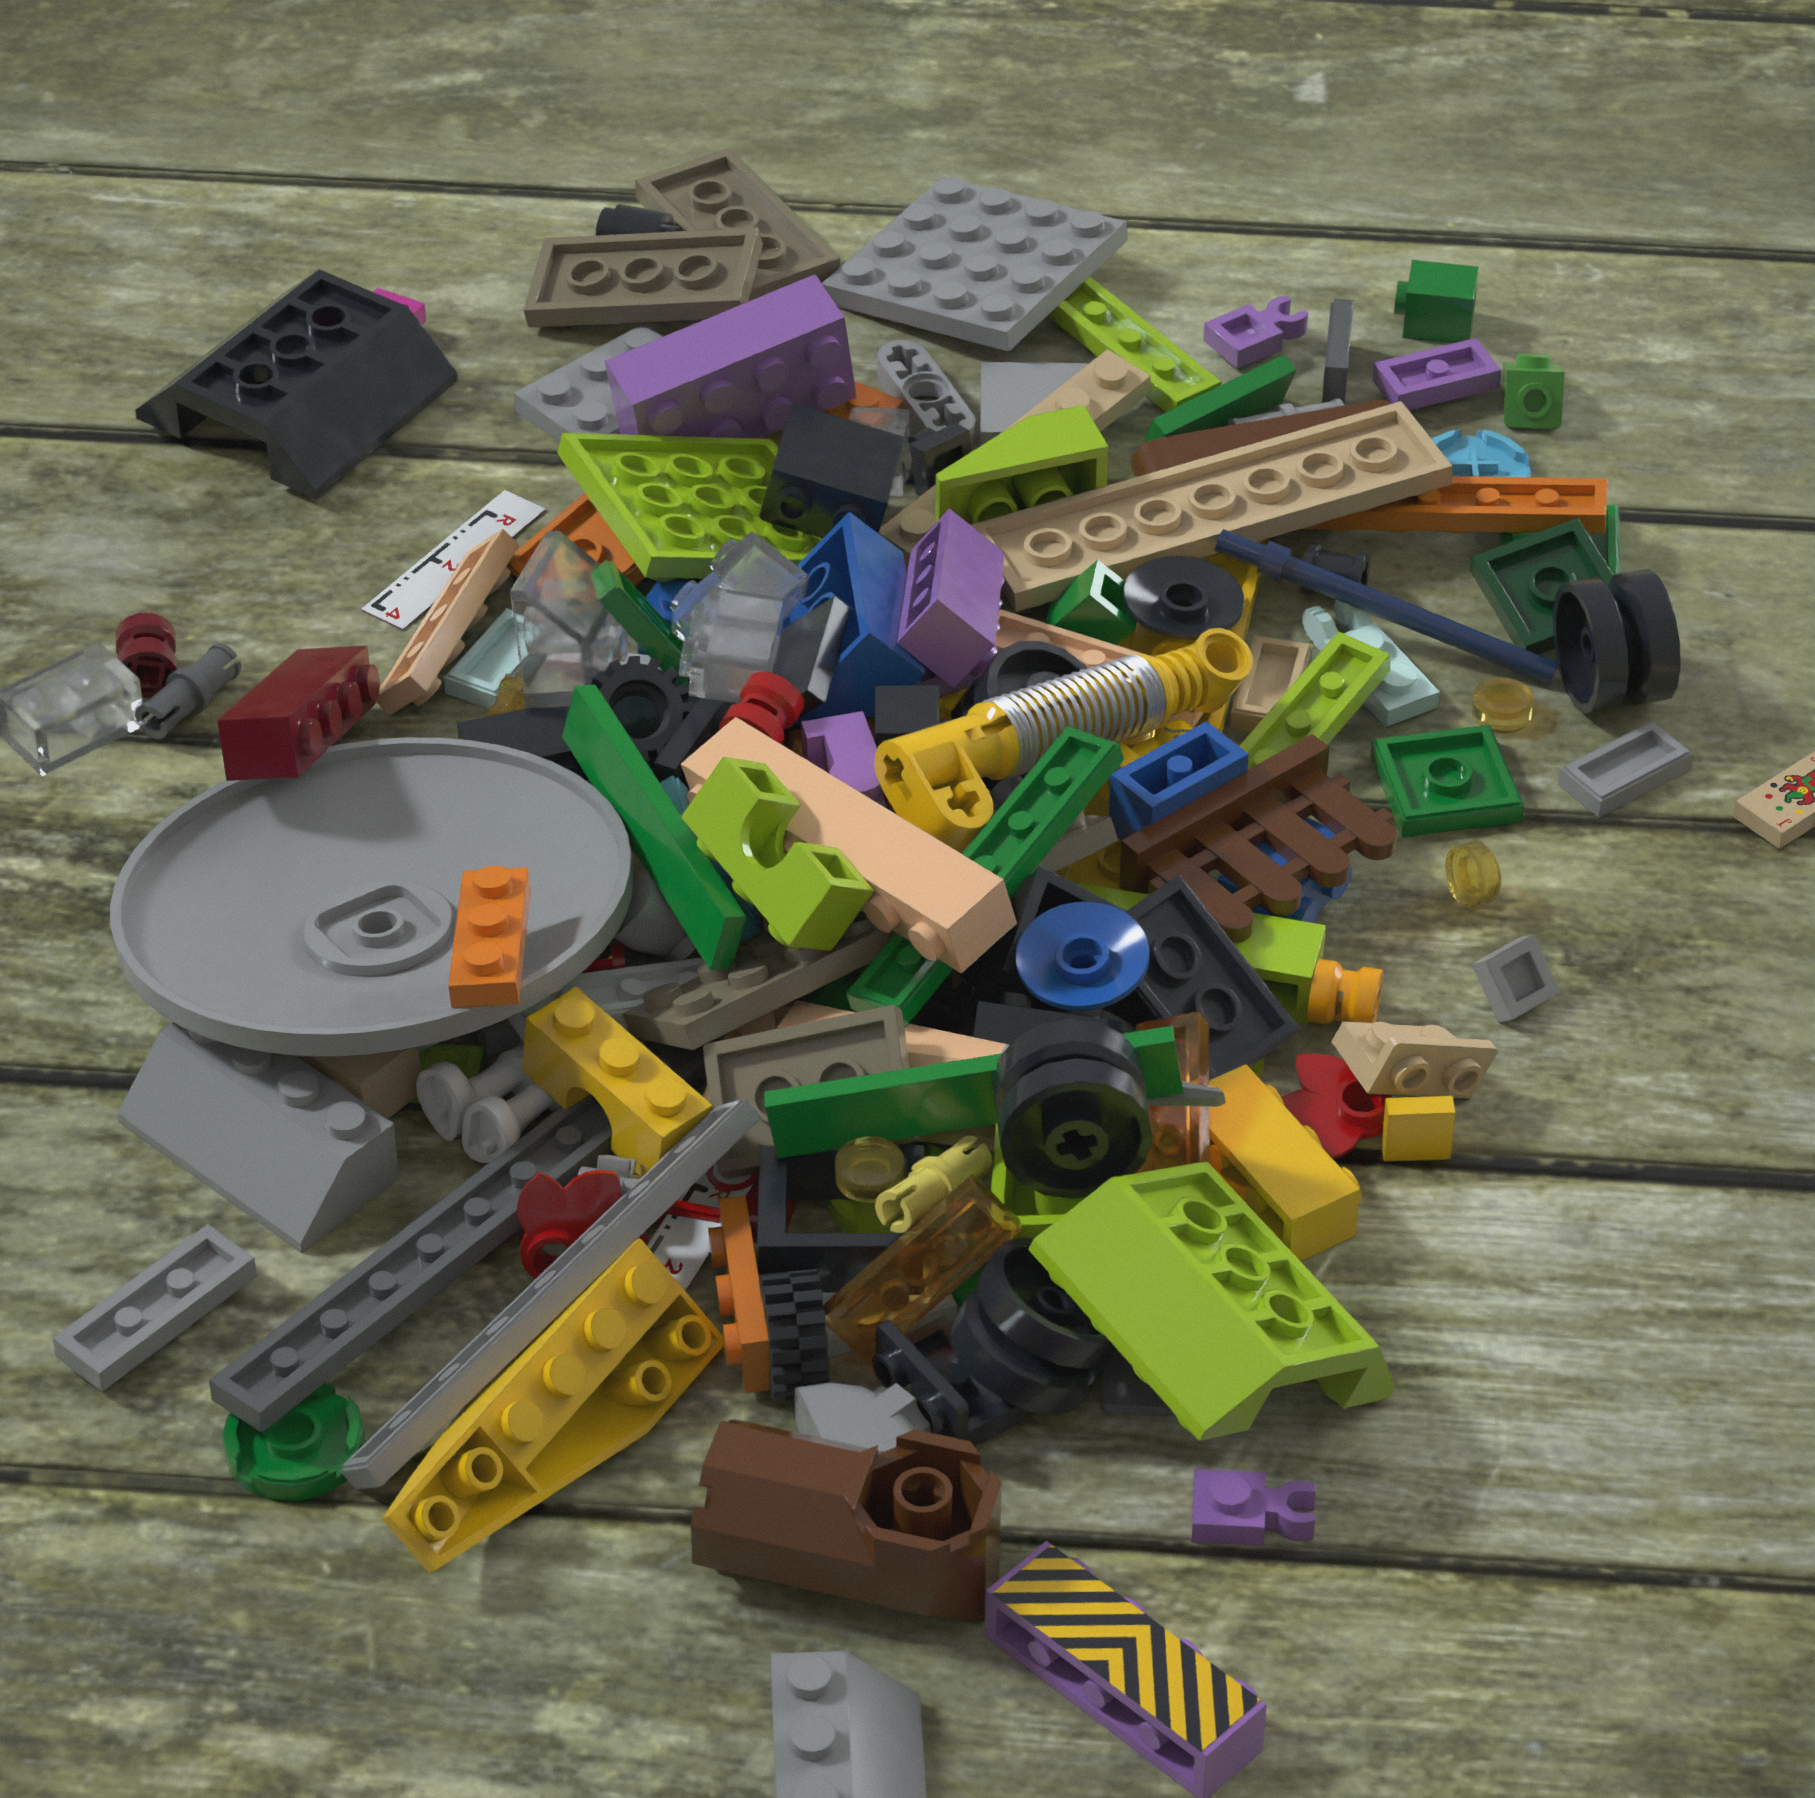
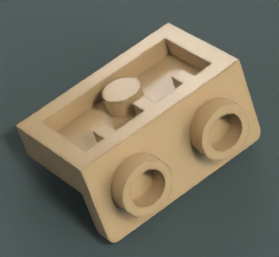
M1380 1021L1374 1023L1342 1022L1331 1041L1367 1094L1424 1097L1453 1096V1098L1471 1099L1498 1053V1050L1490 1040L1456 1038L1445 1027L1437 1025H1394Z

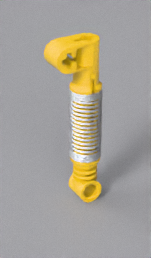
M1212 628L1203 632L1194 644L1169 651L1165 654L1156 655L1153 658L1146 654L1126 655L1113 661H1107L1104 664L1090 666L1088 669H1081L1079 672H1072L1070 675H1063L1053 680H1046L1044 683H1037L1035 686H1028L1018 691H1011L1009 694L995 696L974 705L969 709L966 716L881 743L875 753L874 766L876 776L883 792L898 816L962 854L986 823L989 822L993 814V801L981 778L988 777L991 780H1003L1020 776L1030 771L1067 726L1116 743L1129 740L1132 737L1137 738L1159 729L1167 723L1171 715H1177L1189 710L1202 713L1215 712L1223 707L1249 675L1253 667V656L1249 646L1241 637L1226 629Z

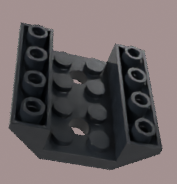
M319 269L277 297L135 409L136 419L180 439L207 417H211L267 443L270 479L317 499L458 381L457 371L409 307Z

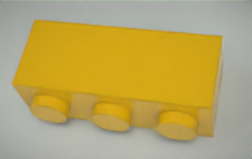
M1247 1064L1200 1084L1223 1091L1226 1100L1225 1104L1219 1107L1179 1106L1177 1141L1197 1163L1207 1161L1300 1261L1356 1236L1358 1209L1362 1200V1194L1355 1176L1347 1168H1340L1322 1148L1316 1133L1309 1126H1302L1284 1106L1278 1091L1270 1084L1265 1085Z

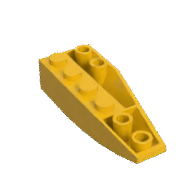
M641 1238L636 1239L461 1409L408 1479L382 1520L428 1573L439 1569L647 1434L724 1346L723 1335Z

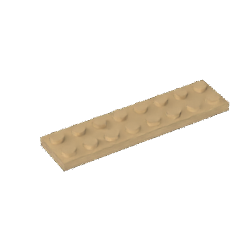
M1402 401L975 523L971 526L1004 552L1002 577L1005 578L1001 590L1014 610L1018 612L1055 601L1070 583L1097 559L1120 578L1126 580L1129 574L1139 565L1156 558L1187 556L1203 559L1218 553L1214 549L1223 529L1255 542H1261L1267 538L1305 527H1312L1322 522L1356 512L1367 511L1373 507L1411 496L1422 495L1428 491L1452 485V465Z

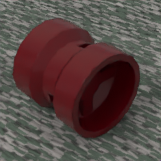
M137 613L128 616L119 623L115 631L116 653L118 655L116 658L117 681L121 688L131 695L141 698L153 697L166 686V679L177 669L175 629L170 621L154 613Z

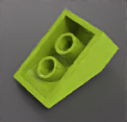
M1080 405L1028 416L937 473L935 523L949 508L962 519L971 521L972 525L1107 486L1108 445L1086 407Z

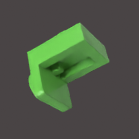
M1521 353L1516 355V363L1503 362L1501 381L1505 391L1503 421L1507 427L1560 428L1562 423L1565 372L1560 365L1550 364V355Z

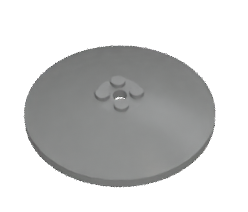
M425 737L375 739L327 747L325 753L299 778L225 780L179 807L149 832L122 867L114 885L111 898L110 927L119 966L128 983L147 1004L177 1025L212 1040L267 1053L296 1056L366 1055L428 1045L477 1031L526 1010L560 990L581 974L604 951L617 934L627 914L632 898L634 873L629 838L621 817L611 803L593 785L574 772L528 752L472 740ZM487 866H503L506 868L528 867L531 896L519 1004L451 1008L448 983L463 871L479 870Z

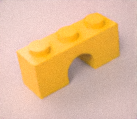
M574 987L526 1017L521 1071L565 1110L590 1094L595 1097L610 1121L612 1129L611 1151L618 1157L636 1159L635 1172L638 1175L643 1176L712 1110L711 1103L579 988Z

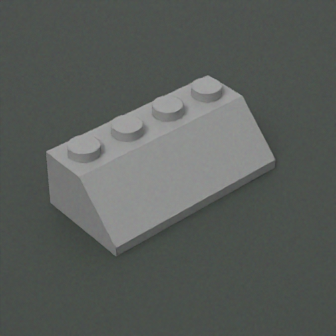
M174 1022L160 1031L117 1113L118 1122L301 1253L399 1180L393 1122L295 1055L267 1053L232 1046L201 1036Z
M847 1651L770 1654L775 1798H927L919 1693Z

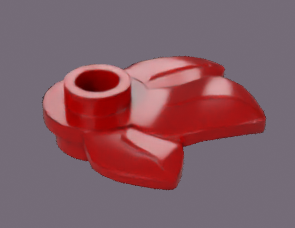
M1313 1053L1298 1054L1296 1056V1073L1302 1089L1293 1091L1281 1098L1284 1106L1302 1126H1309L1316 1133L1322 1148L1332 1159L1351 1152L1360 1139L1374 1138L1382 1134L1386 1098H1393L1392 1095L1367 1094L1349 1066L1341 1058Z
M610 1170L587 1171L573 1178L564 1188L552 1177L539 1172L524 1186L517 1202V1217L525 1231L521 1242L520 1257L524 1269L531 1277L536 1279L560 1256L547 1254L542 1249L544 1245L548 1243H561L568 1249L622 1197L621 1182L616 1172ZM645 1233L638 1237L646 1245L648 1244L649 1239Z

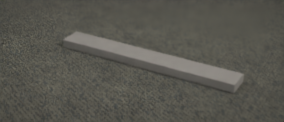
M737 1100L715 1106L342 1465L343 1469L340 1471L355 1490L382 1487L762 1118L748 1100Z

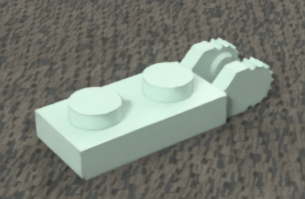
M1335 600L1334 612L1338 624L1341 625L1342 629H1345L1344 634L1390 654V672L1363 703L1384 727H1388L1437 709L1440 691L1375 622L1370 623L1367 612ZM1314 606L1303 612L1302 623L1304 624L1306 635L1309 636L1310 641L1313 640L1314 645L1321 652L1338 631L1334 619L1328 613H1325L1321 606Z

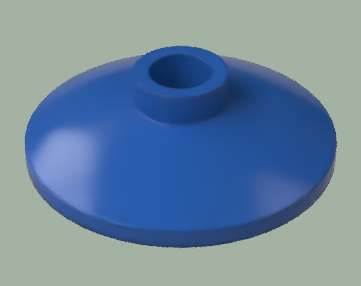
M1096 902L1068 903L1044 912L1026 927L1016 947L1017 972L1026 989L1037 999L1048 1005L1072 1011H1087L1107 1007L1128 996L1143 980L1150 958L1147 937L1137 921L1116 907Z

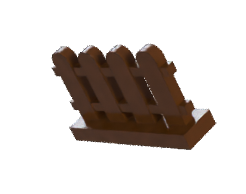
M1311 734L1157 822L1121 840L1119 888L1125 891L1151 894L1180 874L1233 943H1241L1252 935L1254 915L1251 909L1261 905L1267 911L1276 915H1289L1300 908L1302 895L1301 880L1308 877L1316 884L1328 888L1343 885L1349 876L1350 859L1347 855L1348 853L1356 850L1362 856L1371 860H1384L1391 857L1395 852L1397 832L1394 828V815L1385 808L1374 812L1350 793V781L1341 774L1330 778L1327 775L1329 746ZM1311 815L1336 835L1327 839L1303 819ZM1263 842L1285 858L1288 863L1279 866L1256 846ZM1215 869L1238 886L1240 890L1233 894L1209 876L1208 873Z

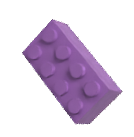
M815 274L605 361L620 434L758 439L785 428L792 403L823 412L857 397L845 317Z

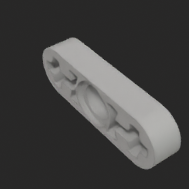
M895 340L883 345L877 353L878 383L886 394L904 401L903 418L912 431L917 433L925 428L938 431L953 423H958L970 430L973 449L975 444L974 414L925 347L910 340ZM919 396H932L939 399L933 401H919L913 398Z

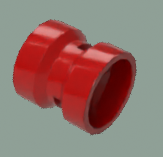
M758 671L751 674L739 693L741 703H736L729 708L719 724V728L721 730L737 717L779 744H782L784 740L783 729H788L794 725L804 709V699L799 690L780 675Z

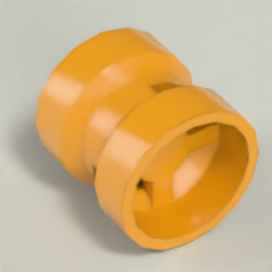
M1318 958L1311 984L1307 1021L1325 1025L1330 1024L1334 1020L1360 1023L1376 1022L1381 1000L1384 970L1363 966L1357 971L1343 969L1339 962Z

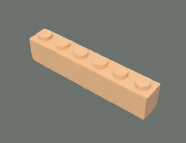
M737 717L681 763L690 791L687 793L690 803L722 757L766 763L801 804V807L793 816L785 831V855L795 842L839 848L875 890L861 911L881 931L889 933L893 930L909 940L914 948L930 961L939 959L962 974L1017 924L1002 878Z

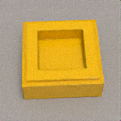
M1453 1096L1386 1098L1381 1142L1384 1161L1450 1159L1455 1122Z

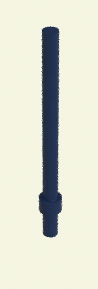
M1225 529L1221 531L1214 551L1258 568L1257 575L1280 583L1282 578L1548 685L1551 684L1559 663L1295 558L1291 556L1292 549L1269 541L1268 545L1265 546Z

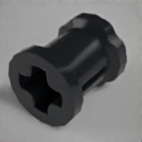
M1318 542L1309 543L1303 561L1367 586L1371 564L1370 552L1359 551L1356 556L1323 550L1321 543ZM1300 585L1301 594L1311 595L1314 592Z

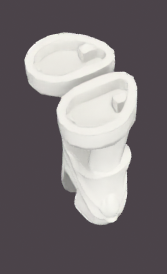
M522 1040L512 1049L499 1055L494 1064L473 1078L467 1079L457 1065L448 1061L435 1063L418 1075L416 1082L417 1097L434 1129L445 1140L453 1141L462 1134L464 1151L471 1159L480 1163H490L521 1139V1133L545 1110L549 1108L553 1111L556 1107L560 1106L521 1071L524 1046ZM510 1091L517 1094L507 1101L502 1099Z

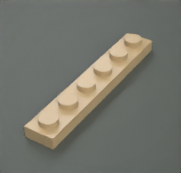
M1107 349L1004 431L1031 415L1084 405L1101 432L1150 393L1151 375ZM936 484L880 527L878 534L901 550L903 555L910 557L913 547L935 524Z

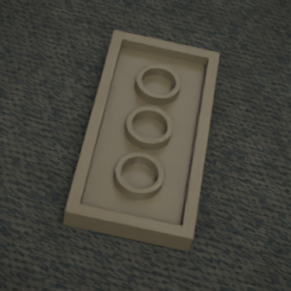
M731 148L635 180L637 200L646 209L672 214L674 226H679L681 231L759 228L763 246L749 301L814 274L822 283L840 268V257Z
M759 228L545 238L523 310L528 328L703 320L749 301L763 246Z

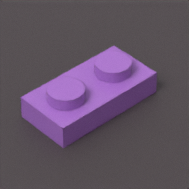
M1477 338L1375 362L1373 370V382L1387 401L1391 403L1402 401L1408 410H1417L1425 406L1500 388L1501 379L1500 367Z

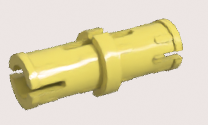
M965 1136L938 1157L928 1156L915 1163L911 1168L913 1171L909 1173L906 1179L891 1189L882 1192L877 1197L875 1209L880 1222L885 1226L898 1215L904 1214L890 1228V1231L894 1233H903L930 1212H941L954 1205L958 1200L956 1197L960 1195L961 1190L977 1179L986 1176L991 1171L993 1160L988 1147L983 1143L966 1155L964 1153L976 1145L978 1138Z

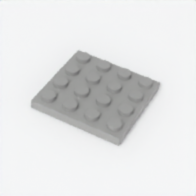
M943 176L829 276L822 285L838 307L1010 351L1128 241L1126 221L1103 216L1096 211H1082L1058 205L1051 200L1033 199L1010 193L1006 189L984 187L965 182L961 178Z

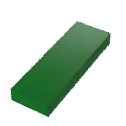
M1285 355L1279 356L1154 418L1144 443L1156 438L1227 426L1228 420L1231 418L1239 419L1262 414L1282 404L1297 369Z

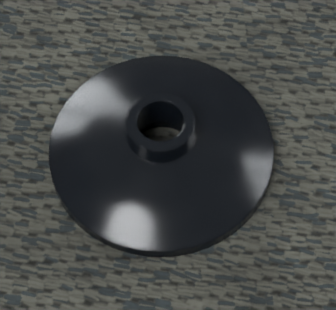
M1167 556L1147 561L1129 574L1124 585L1123 600L1132 618L1144 628L1173 639L1197 640L1203 632L1212 628L1230 630L1236 625L1243 613L1244 594L1237 580L1223 568L1194 557Z

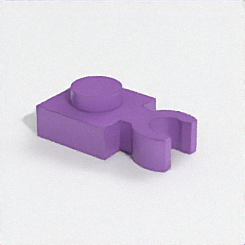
M1281 296L1271 300L1267 305V309L1260 312L1248 304L1204 322L1203 341L1238 369L1281 351L1283 339L1292 340L1305 335L1308 327V313L1304 310L1295 315H1290L1291 299L1288 296Z
M1194 1469L1191 1542L1263 1546L1264 1530H1276L1281 1536L1293 1541L1314 1539L1315 1513H1299L1293 1510H1314L1316 1485L1306 1481H1291L1283 1484L1278 1489L1265 1488L1266 1472Z

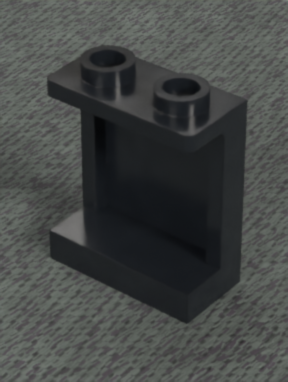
M792 403L759 514L760 519L824 538L850 512L875 532L879 533L888 505L904 436Z

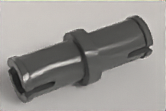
M217 643L211 646L202 657L188 668L180 667L172 672L166 679V686L136 709V721L143 720L150 713L154 714L139 726L142 731L154 739H162L189 714L197 715L204 711L210 705L212 695L240 674V661L234 662L227 669L223 668L237 657L236 653L230 647Z

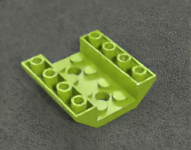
M1207 1161L1112 1177L1034 1238L1028 1249L1049 1272L1052 1281L1068 1293L1091 1319L1094 1328L1109 1339L1133 1366L1136 1375L1150 1385L1175 1413L1179 1423L1199 1441L1249 1430L1272 1388L1316 1379L1322 1391L1329 1398L1336 1401L1343 1409L1389 1399L1395 1390L1380 1346Z

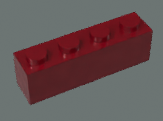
M367 645L297 649L217 719L226 781L299 778L325 753L327 747L332 746L376 704L375 701L378 699L380 692L379 673L375 665H370Z

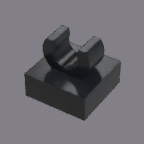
M953 423L938 431L925 428L907 437L910 444L911 469L914 475L916 495L921 496L936 484L937 473L972 452L970 430L958 423Z

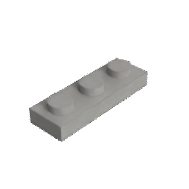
M207 1224L53 1337L55 1356L103 1392L257 1277L255 1258Z

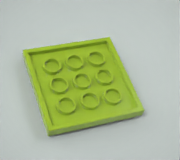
M562 432L557 454L645 578L660 582H668L675 578H698L715 583H723L729 579H756L764 583L775 584L781 582L823 539L760 519L759 514L778 451V447L772 439Z

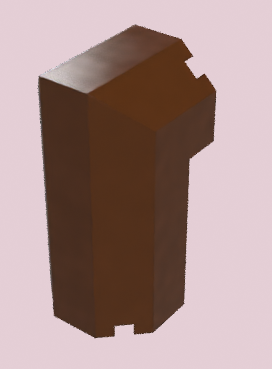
M736 1419L719 1423L703 1463L699 1486L707 1487L705 1508L695 1506L691 1522L692 1564L929 1617L985 1620L986 1590L999 1579L1002 1483L992 1470L988 1475L981 1466V1455L971 1441L914 1429L897 1436L896 1447L884 1452L878 1450V1445L866 1448Z

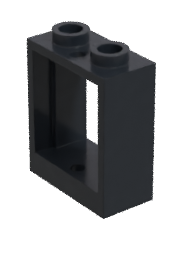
M924 1145L853 1146L777 1159L774 1146H760L757 1233L758 1276L760 1274L816 1269L822 1293H924V1265H938V1223H924L923 1217L907 1230V1233H787L788 1200H876L882 1192L891 1189L909 1176V1173L913 1171L911 1169L912 1166L924 1158ZM932 1211L929 1214H938V1212Z

